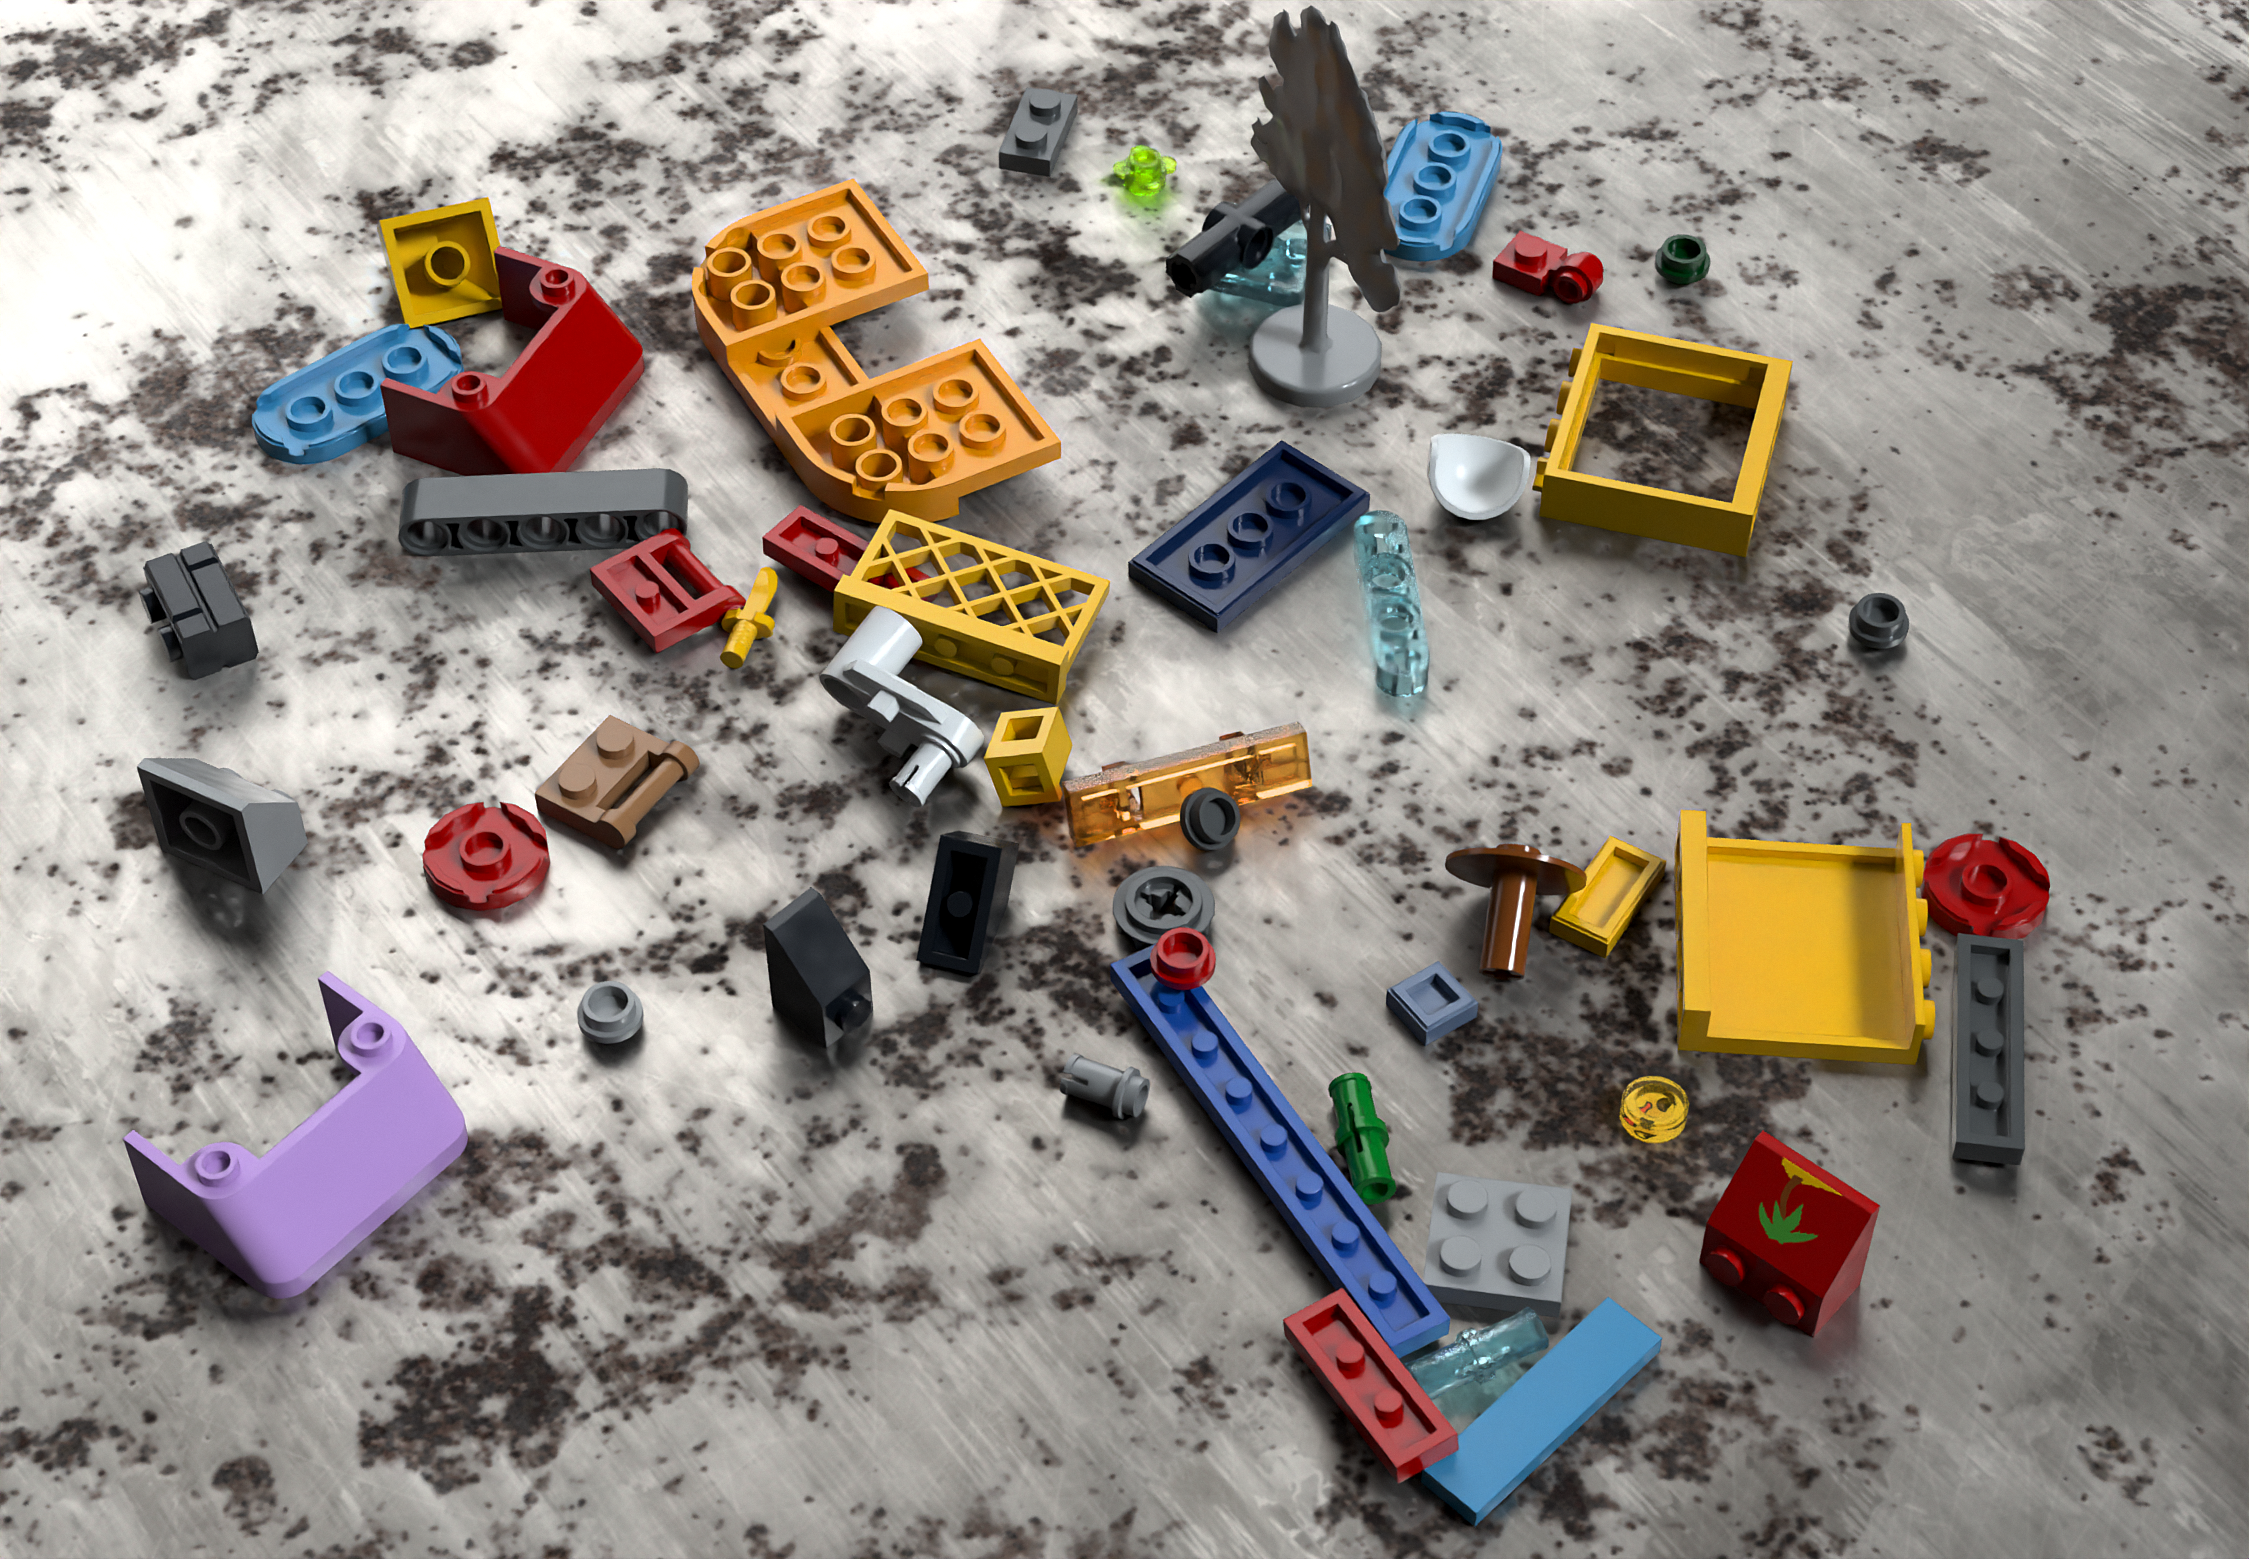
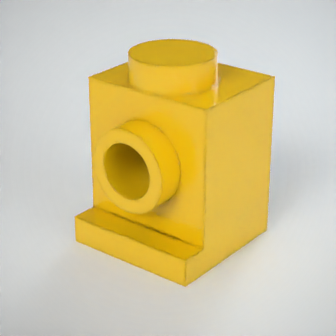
M1059 707L1003 712L1000 714L985 753L984 761L1002 807L1058 802L1061 800L1063 793L1059 783L1073 745Z

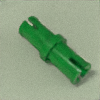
M1346 1073L1335 1078L1328 1088L1339 1126L1334 1135L1338 1153L1347 1160L1352 1187L1364 1204L1382 1203L1390 1199L1396 1191L1395 1180L1392 1179L1385 1150L1390 1140L1385 1122L1377 1118L1371 1094L1372 1087L1367 1076L1361 1073Z

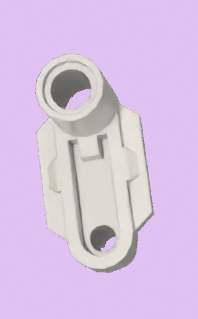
M875 606L824 669L819 678L824 689L840 704L886 729L878 740V743L884 750L900 758L911 744L918 747L897 776L893 777L889 782V786L905 802H908L910 797L913 796L914 798L910 801L911 805L920 808L949 768H964L970 763L985 743V737L974 722L964 714L897 677L922 645V638L918 631L901 615L884 606Z

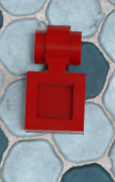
M1519 231L1493 260L1492 278L1541 296L1549 286H1552L1561 300L1570 304H1576L1589 300L1601 286L1604 268L1599 258L1592 253H1573L1567 257V248Z

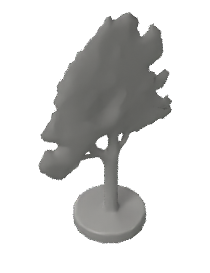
M1310 5L1301 11V28L1297 34L1290 23L1287 11L1283 9V12L1274 16L1269 39V52L1278 73L1284 78L1283 86L1277 85L1273 90L1265 75L1258 78L1259 91L1264 105L1273 117L1264 125L1258 117L1257 121L1251 125L1254 132L1251 138L1252 148L1257 153L1259 159L1266 162L1270 173L1276 177L1289 195H1294L1299 201L1301 220L1307 232L1304 304L1282 308L1260 322L1250 337L1249 370L1257 385L1275 399L1299 407L1327 408L1351 402L1371 389L1380 375L1382 343L1371 324L1355 312L1328 304L1330 259L1335 257L1348 265L1352 279L1373 311L1386 312L1400 303L1401 284L1398 280L1397 268L1386 261L1383 249L1396 250L1400 239L1395 230L1396 220L1392 213L1390 201L1383 195L1389 182L1388 164L1384 145L1375 123V115L1369 105L1367 93L1359 86V81L1347 56L1346 46L1341 38L1338 25L1332 20L1330 25H1328L1321 11ZM1308 204L1310 205V217L1307 209ZM1327 216L1333 225L1336 237L1335 240L1331 241L1326 227Z

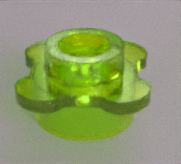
M1137 145L1130 149V154L1124 161H1118L1113 165V174L1116 178L1123 179L1124 186L1129 192L1139 196H1150L1164 189L1166 174L1174 173L1177 163L1171 156H1161L1154 148L1146 145Z

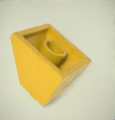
M489 197L379 220L377 230L390 282L404 324H409L410 329L502 309L493 253L501 245Z

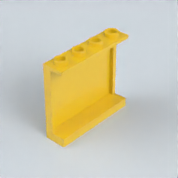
M1680 810L1674 846L1678 1050L1916 1065L1922 1039L1931 1040L1933 1038L1935 1003L1934 1000H1924L1923 988H1928L1930 983L1931 951L1930 949L1920 948L1919 937H1924L1926 933L1928 906L1926 899L1916 898V888L1921 887L1923 880L1924 854L1923 850L1913 849L1911 823H1901L1896 848L1707 837L1706 811Z

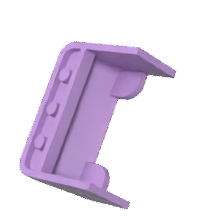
M329 971L318 978L331 1033L334 1044L338 1046L343 1065L357 1077L265 1155L258 1159L238 1144L218 1142L199 1149L181 1165H178L134 1130L123 1138L144 1203L259 1293L274 1299L294 1297L307 1290L462 1154L468 1142V1133L461 1109L403 1026Z

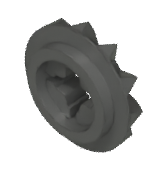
M1155 866L1133 873L1119 885L1113 898V915L1116 919L1118 933L1131 936L1136 948L1139 949L1147 944H1156L1164 933L1174 928H1192L1204 936H1208L1211 921L1215 916V900L1209 886L1194 873L1178 867ZM1175 900V916L1165 914L1161 919L1153 920V909L1161 911L1167 905L1171 906Z

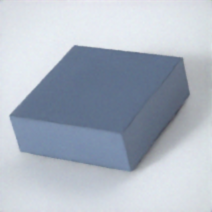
M1439 961L1387 989L1386 1005L1424 1046L1477 1017L1478 1002Z

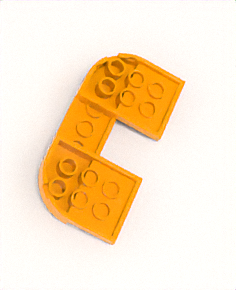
M854 178L746 216L721 230L705 246L706 258L699 268H693L692 273L695 320L700 338L802 482L818 499L827 504L831 509L875 523H882L889 509L934 523L935 521L959 515V497L1061 458L1060 439L981 339L869 379L830 328V325L929 290L928 272Z

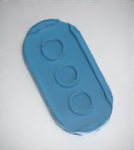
M1443 111L1430 114L1429 121H1423L1418 124L1417 118L1402 128L1386 160L1389 182L1383 193L1390 201L1392 213L1396 220L1395 230L1400 243L1396 250L1383 249L1385 253L1409 261H1435L1456 254L1468 244L1501 168L1502 142L1499 136L1495 138L1490 133L1491 127L1477 117L1465 113Z
M394 324L376 330L266 388L256 401L257 409L255 413H252V426L256 441L268 455L287 463L315 464L335 459L389 431L380 384L385 378L436 394L450 378L464 372L460 347L449 333L434 326L424 325V330H410L409 324Z

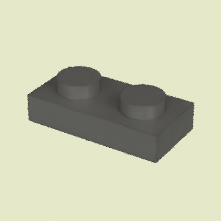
M1027 87L999 149V169L1050 177L1078 112L1077 95L1056 92L1051 89Z

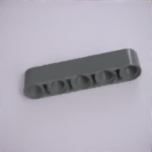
M662 468L415 479L408 483L402 491L398 540L401 546L408 552L428 557L630 548L669 528H676L684 536L686 535L688 484L680 473Z

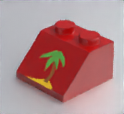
M1762 1131L1754 1139L1706 1223L1699 1263L1706 1266L1720 1282L1728 1286H1736L1766 1306L1768 1311L1779 1321L1795 1325L1814 1338L1861 1283L1880 1205L1765 1131Z

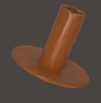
M1500 844L1496 848L1462 849L1450 853L1445 861L1446 870L1453 876L1468 883L1490 889L1479 972L1484 976L1500 980L1515 981L1524 979L1535 895L1547 896L1575 893L1584 889L1587 881L1585 872L1577 866L1543 855L1536 848L1520 844Z

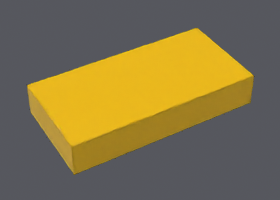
M1609 836L1584 871L1587 876L1585 888L1568 894L1551 917L1549 932L1606 959L1664 876L1666 860L1613 836Z

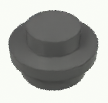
M1872 593L1864 596L1852 608L1848 619V629L1858 642L1866 646L1881 649L1891 648L1900 644L1906 638L1909 629V618L1904 605L1897 598L1885 593Z
M1211 787L1197 789L1188 794L1180 809L1181 829L1186 839L1194 847L1204 851L1220 849L1226 846L1236 835L1240 826V811L1234 799L1228 794Z

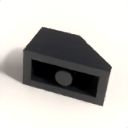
M960 830L940 835L916 961L977 975L981 973L1008 905L1019 843Z
M810 887L765 922L763 929L772 1007L827 1049L845 1033L849 1034L858 1030L865 1023L869 1014L873 1012L871 977L869 968L821 894Z

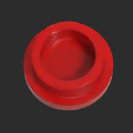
M1180 927L1167 931L1160 937L1151 951L1150 968L1152 974L1161 984L1172 989L1189 990L1200 987L1212 977L1215 971L1216 955L1213 947L1202 933L1192 928Z

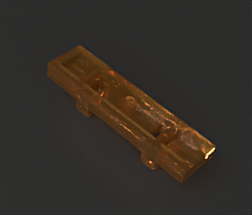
M1299 722L1247 735L1242 731L1219 736V742L1130 765L1125 761L1102 766V772L1064 781L1062 786L1070 838L1076 847H1081L1180 821V809L1184 799L1194 790L1201 788H1216L1231 796L1238 806L1311 787L1312 778L1307 732ZM1138 787L1140 804H1138L1130 788Z

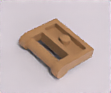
M609 715L534 793L537 809L613 848L622 849L636 835L635 826L678 780L686 781L699 767L700 762L696 753L683 742L673 741L669 744ZM650 767L654 768L650 775L618 809L612 808Z

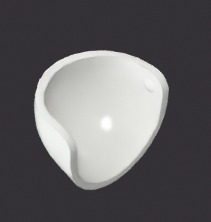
M1449 433L1431 437L1427 467L1428 480L1433 494L1446 510L1456 516L1469 520H1485L1502 514L1518 501L1525 489L1530 470V455L1526 450L1511 443L1476 435Z

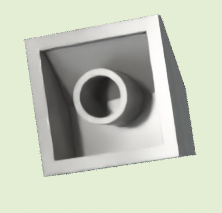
M144 758L137 766L162 851L264 895L308 844L299 804L283 791L276 789L268 790L243 779L238 773L229 768L219 769L195 758Z

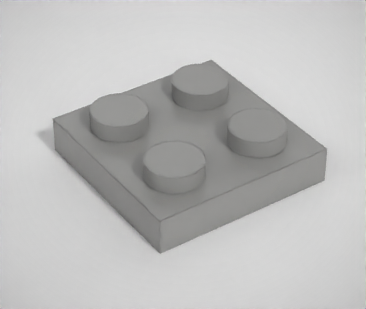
M1436 1172L1423 1283L1438 1302L1559 1318L1572 1189Z

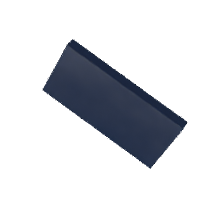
M1281 440L1128 562V576L1218 633L1368 510L1370 493Z

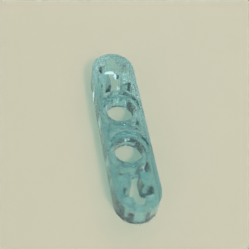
M1383 510L1370 511L1360 516L1355 522L1353 554L1374 680L1378 688L1391 696L1404 698L1415 696L1423 691L1428 684L1430 653L1407 526L1404 520L1397 514ZM1376 537H1383V541L1387 544V552L1377 553ZM1380 575H1392L1398 577L1402 583L1394 587H1382L1374 583L1372 579ZM1398 617L1406 620L1410 626L1402 630H1389L1384 628L1379 622L1385 618ZM1404 652L1406 670H1399L1397 663H1394L1395 653Z

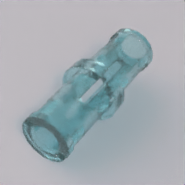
M1526 1307L1519 1313L1482 1330L1476 1331L1472 1327L1463 1330L1456 1335L1455 1342L1414 1361L1406 1362L1403 1365L1432 1401L1473 1381L1482 1385L1493 1380L1496 1377L1497 1370L1526 1356L1547 1349L1549 1341L1545 1328L1534 1310L1531 1311L1530 1307Z

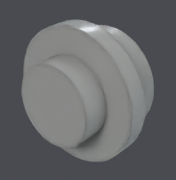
M604 981L590 987L584 994L577 1009L578 1024L582 1033L587 1038L604 1044L618 1043L633 1036L641 1027L644 1017L639 997L628 986L617 981Z

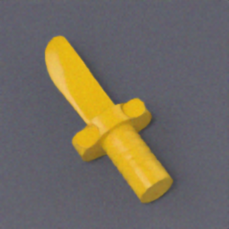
M770 567L760 569L743 610L740 608L727 610L721 622L722 628L730 632V636L720 655V659L724 665L730 668L737 669L742 667L754 640L762 637L769 638L773 635L775 622L772 617L765 615V612L776 593L778 577L776 572Z

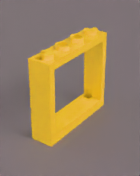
M1591 323L1583 349L1573 347L1568 377L1574 378L1573 382L1563 380L1560 388L1556 414L1562 415L1561 420L1551 418L1544 452L1550 453L1549 458H1538L1532 490L1542 492L1539 516L1746 557L1786 403L1793 361ZM1599 379L1756 409L1732 503L1572 472L1571 469Z

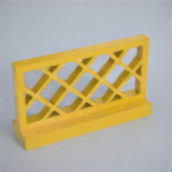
M889 509L851 576L843 574L834 590L833 631L851 637L875 606H884L905 618L921 636L922 645L913 655V658L1057 705L1066 687L1067 673L1109 594L1110 580ZM895 533H899L919 540L922 547L896 554L890 541ZM960 553L973 557L977 565L951 572L943 558ZM931 562L939 576L912 583L904 569ZM1015 571L1028 575L1033 583L1006 590L999 576ZM893 573L900 587L890 590L867 581L874 577ZM987 580L994 594L968 602L960 587ZM1074 590L1089 595V598L1085 603L1063 609L1054 594ZM948 591L955 606L945 608L923 601L920 598ZM1042 598L1050 613L1024 620L1015 605ZM1003 609L1011 624L999 626L978 619L976 616ZM1059 627L1066 642L1063 646L1033 637V634Z

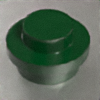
M1680 234L1669 237L1664 241L1663 246L1659 248L1655 256L1656 271L1663 278L1675 284L1686 285L1700 281L1709 272L1710 256L1706 252V246L1700 239L1691 235Z

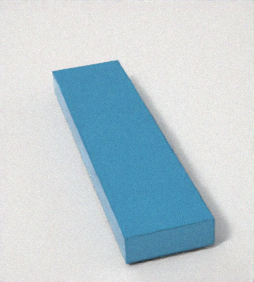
M1607 1297L1458 1435V1451L1422 1470L1421 1483L1472 1525L1476 1526L1660 1352L1662 1337L1610 1297Z

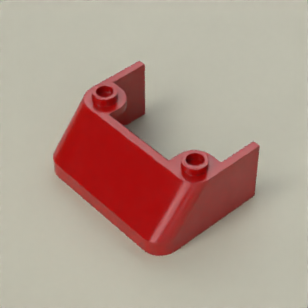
M498 246L493 253L504 320L538 330L539 332L501 378L482 372L465 371L450 378L436 394L385 378L380 384L393 452L463 476L566 472L643 375L645 365L642 345L579 271Z

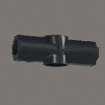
M1273 178L1238 205L1230 201L1218 203L1206 217L1202 232L1166 258V274L1174 282L1176 290L1191 298L1197 293L1202 294L1239 265L1251 270L1258 267L1270 253L1274 239L1301 219L1298 199L1294 195H1289L1279 181Z

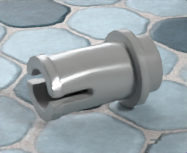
M1077 1053L1071 1055L1063 1072L1073 1075L1072 1079L1061 1078L1060 1082L1062 1094L1073 1095L1111 1108L1113 1116L1120 1119L1125 1118L1127 1115L1139 1116L1146 1104L1150 1090L1149 1079L1141 1077L1139 1069L1130 1066L1126 1071H1122L1086 1059Z

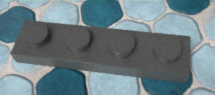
M1958 933L1954 946L1952 1157L2020 1165L2025 1151L2023 940Z

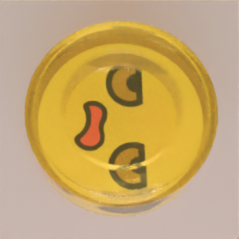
M1659 1076L1638 1078L1631 1082L1623 1092L1620 1107L1621 1124L1631 1136L1640 1141L1653 1144L1669 1142L1678 1137L1685 1128L1689 1109L1687 1095L1678 1084L1667 1078Z

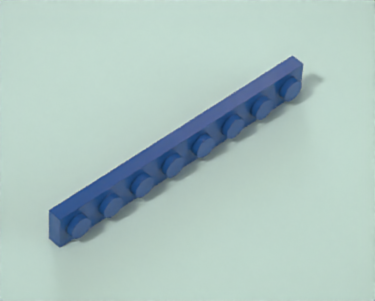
M1154 945L1110 964L1111 982L1336 1291L1341 1288L1344 1289L1399 1359L1449 1334L1450 1317L1205 989L1200 986L1189 990H1177L1161 984L1154 977L1150 968V955Z

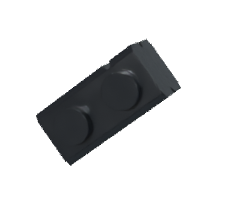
M204 541L181 549L177 556L169 553L146 561L143 570L148 587L140 589L139 595L150 623L153 624L162 620L164 624L163 627L157 630L170 663L181 659L189 677L197 680L220 672L224 665L231 668L256 659L259 650L251 619L212 544Z

